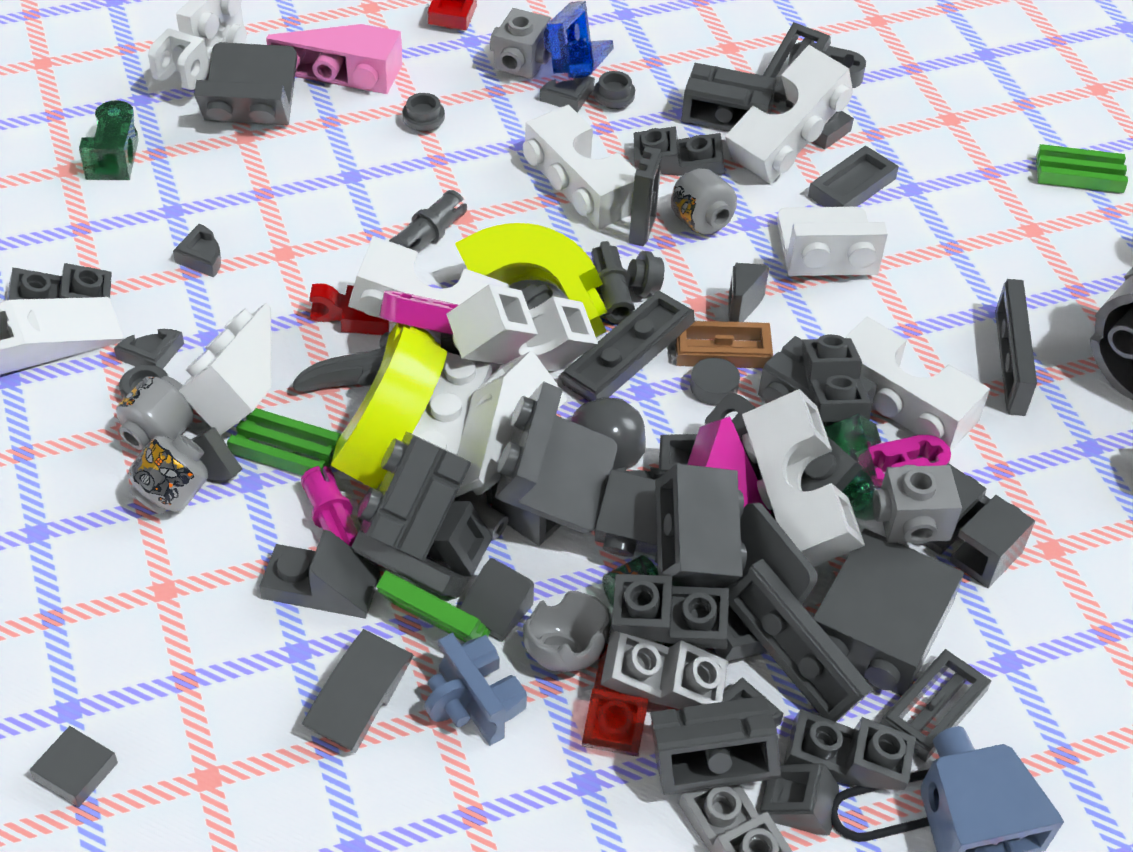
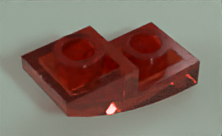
M607 644L606 649L599 658L594 689H592L585 723L582 747L639 757L649 699L627 695L601 685L608 648Z

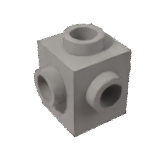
M512 8L500 27H495L491 34L490 50L494 51V69L533 79L540 66L547 64L551 56V17Z
M904 465L901 467H887L881 489H875L873 493L874 518L877 522H883L887 543L909 542L911 544H924L929 541H951L962 510L951 466Z

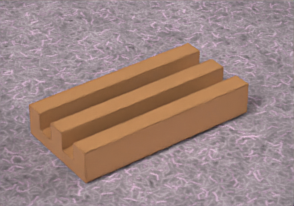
M695 321L676 338V366L694 367L703 359L721 358L731 362L736 368H764L765 363L773 357L770 323Z

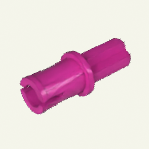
M319 466L309 469L303 474L301 484L313 506L311 517L314 524L322 528L323 531H331L352 547L358 531L351 518L353 507L350 500L342 496L336 484L334 474L329 467L324 466L322 469L325 480Z

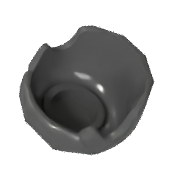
M601 397L582 404L574 412L570 420L571 422L608 436L616 442L617 453L613 470L623 467L627 469L636 465L645 453L646 436L643 418L637 409L623 399Z

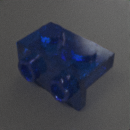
M586 1L570 2L547 23V27L544 30V46L547 52H551L553 74L568 73L569 78L587 77L592 74V71L614 49L613 40L591 41Z

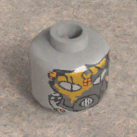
M698 168L685 173L675 183L671 195V208L675 215L698 234L709 235L721 230L731 221L737 207V196L734 189L710 169Z
M163 376L162 378L145 377L116 407L117 418L121 424L119 428L121 437L137 450H142L156 436H165L175 440L193 421V409L179 392L183 385L169 376Z
M179 434L175 440L165 436L152 438L129 468L128 476L133 484L130 488L131 494L144 506L159 514H164L166 510H183L208 478V470L200 460L204 451L195 442L182 434Z

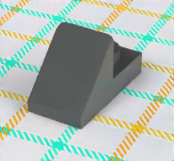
M324 530L316 551L280 544L275 545L259 586L261 599L366 619L380 579V569L362 555L354 552L353 548L334 533Z

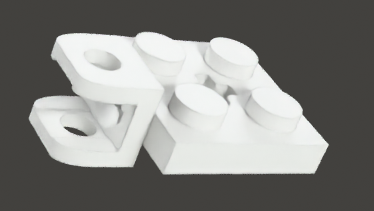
M189 0L176 12L179 31L167 28L153 42L148 51L152 77L164 81L175 71H179L182 81L181 87L189 90L195 89L196 80H208L212 49L215 44L220 42L245 44L247 42V31L244 27L241 9L242 0ZM165 53L164 60L161 63L162 55Z

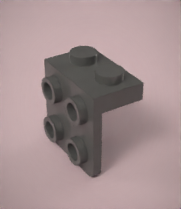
M225 42L215 44L212 49L208 80H196L194 96L204 121L289 125L297 65L296 50L291 46Z
M543 381L530 397L522 396L515 407L511 419V426H514L515 429L511 442L504 448L498 463L497 472L501 473L495 498L581 533L588 534L597 525L610 471L613 469L617 453V444L608 436L557 416L556 413L563 389Z
M761 503L747 504L740 519L741 542L744 543L747 551L746 565L742 574L752 564L763 559L797 600L803 604L817 583L818 575L815 568ZM733 582L732 584H730L729 586H727V587H725V588H729V589H730L731 586H732L735 582ZM729 606L727 649H712L719 657L727 661L768 653Z

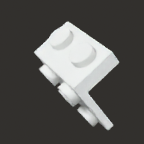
M784 207L778 211L777 222L788 276L879 274L888 233L885 222H868L866 211L863 208Z

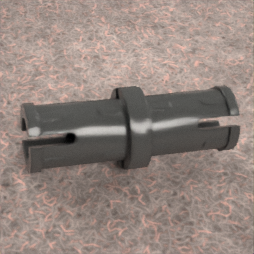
M454 190L446 191L428 209L418 210L412 216V222L389 241L418 251V253L430 242L434 241V243H437L445 235V229L466 213V203H462L457 209L454 208L464 198Z

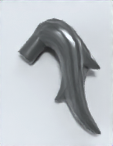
M386 332L381 336L379 341L380 349L334 357L311 365L294 379L293 388L297 391H310L345 385H372L381 366L390 332Z

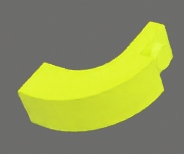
M507 223L482 229L455 243L468 270L509 285L523 280H540L550 283L560 289L568 299L583 302L595 337L607 332L600 316L607 313V309L596 290L603 283L589 256L581 247L565 235L540 225Z
M396 323L388 336L381 366L368 393L337 440L331 466L374 489L378 488L387 473V470L381 468L387 448L395 438L402 441L406 431L413 433L441 375L447 351L441 348V344L437 343L428 331L423 328Z

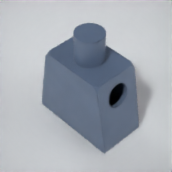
M961 726L951 727L940 732L933 739V744L939 754V758L932 762L921 784V797L936 851H1046L1063 825L1064 820L1013 748L1000 744L975 750L965 728Z

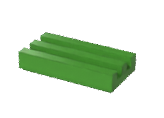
M1039 144L1036 154L1037 182L1040 184L1124 193L1128 184V176H1125L1127 166L1124 165L1126 157L1125 154Z
M255 408L253 412L246 416V421L241 420L236 427L237 435L231 434L227 445L233 455L301 476L309 469L319 466L324 478L322 469L324 466H331L336 443L341 434ZM250 438L275 445L277 448L251 441ZM295 452L305 454L314 458H318L320 460L316 461L307 457H303L295 454Z
M385 570L376 586L378 592L390 603L448 634L453 633L456 638L463 642L483 635L488 637L491 633L478 618Z

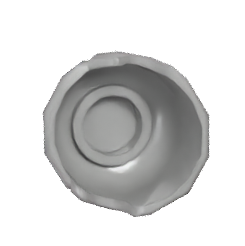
M568 591L562 601L555 606H547L545 601L542 600L523 625L525 649L532 658L549 671L564 673L585 669L601 657L608 644L611 627L609 608L597 597L579 591Z

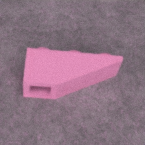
M356 24L268 34L266 37L267 45L291 46L296 50L297 65L295 77L388 94L403 65L401 31Z

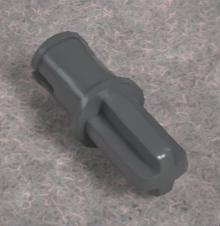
M602 241L600 246L593 248L591 252L594 266L603 283L596 290L602 295L607 309V313H605L607 320L614 324H619L635 310L628 289L631 279L629 273L622 267L618 248L611 246L608 241Z

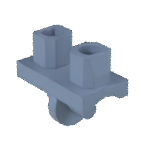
M453 633L438 639V646L443 652L444 658L439 664V672L441 674L432 676L427 683L432 690L424 705L427 714L431 720L436 722L451 718L456 727L466 725L471 718L489 746L504 739L505 722L526 709L527 694L516 676L509 675L489 686L484 676L499 669L500 658L487 635L472 639L463 644H460Z

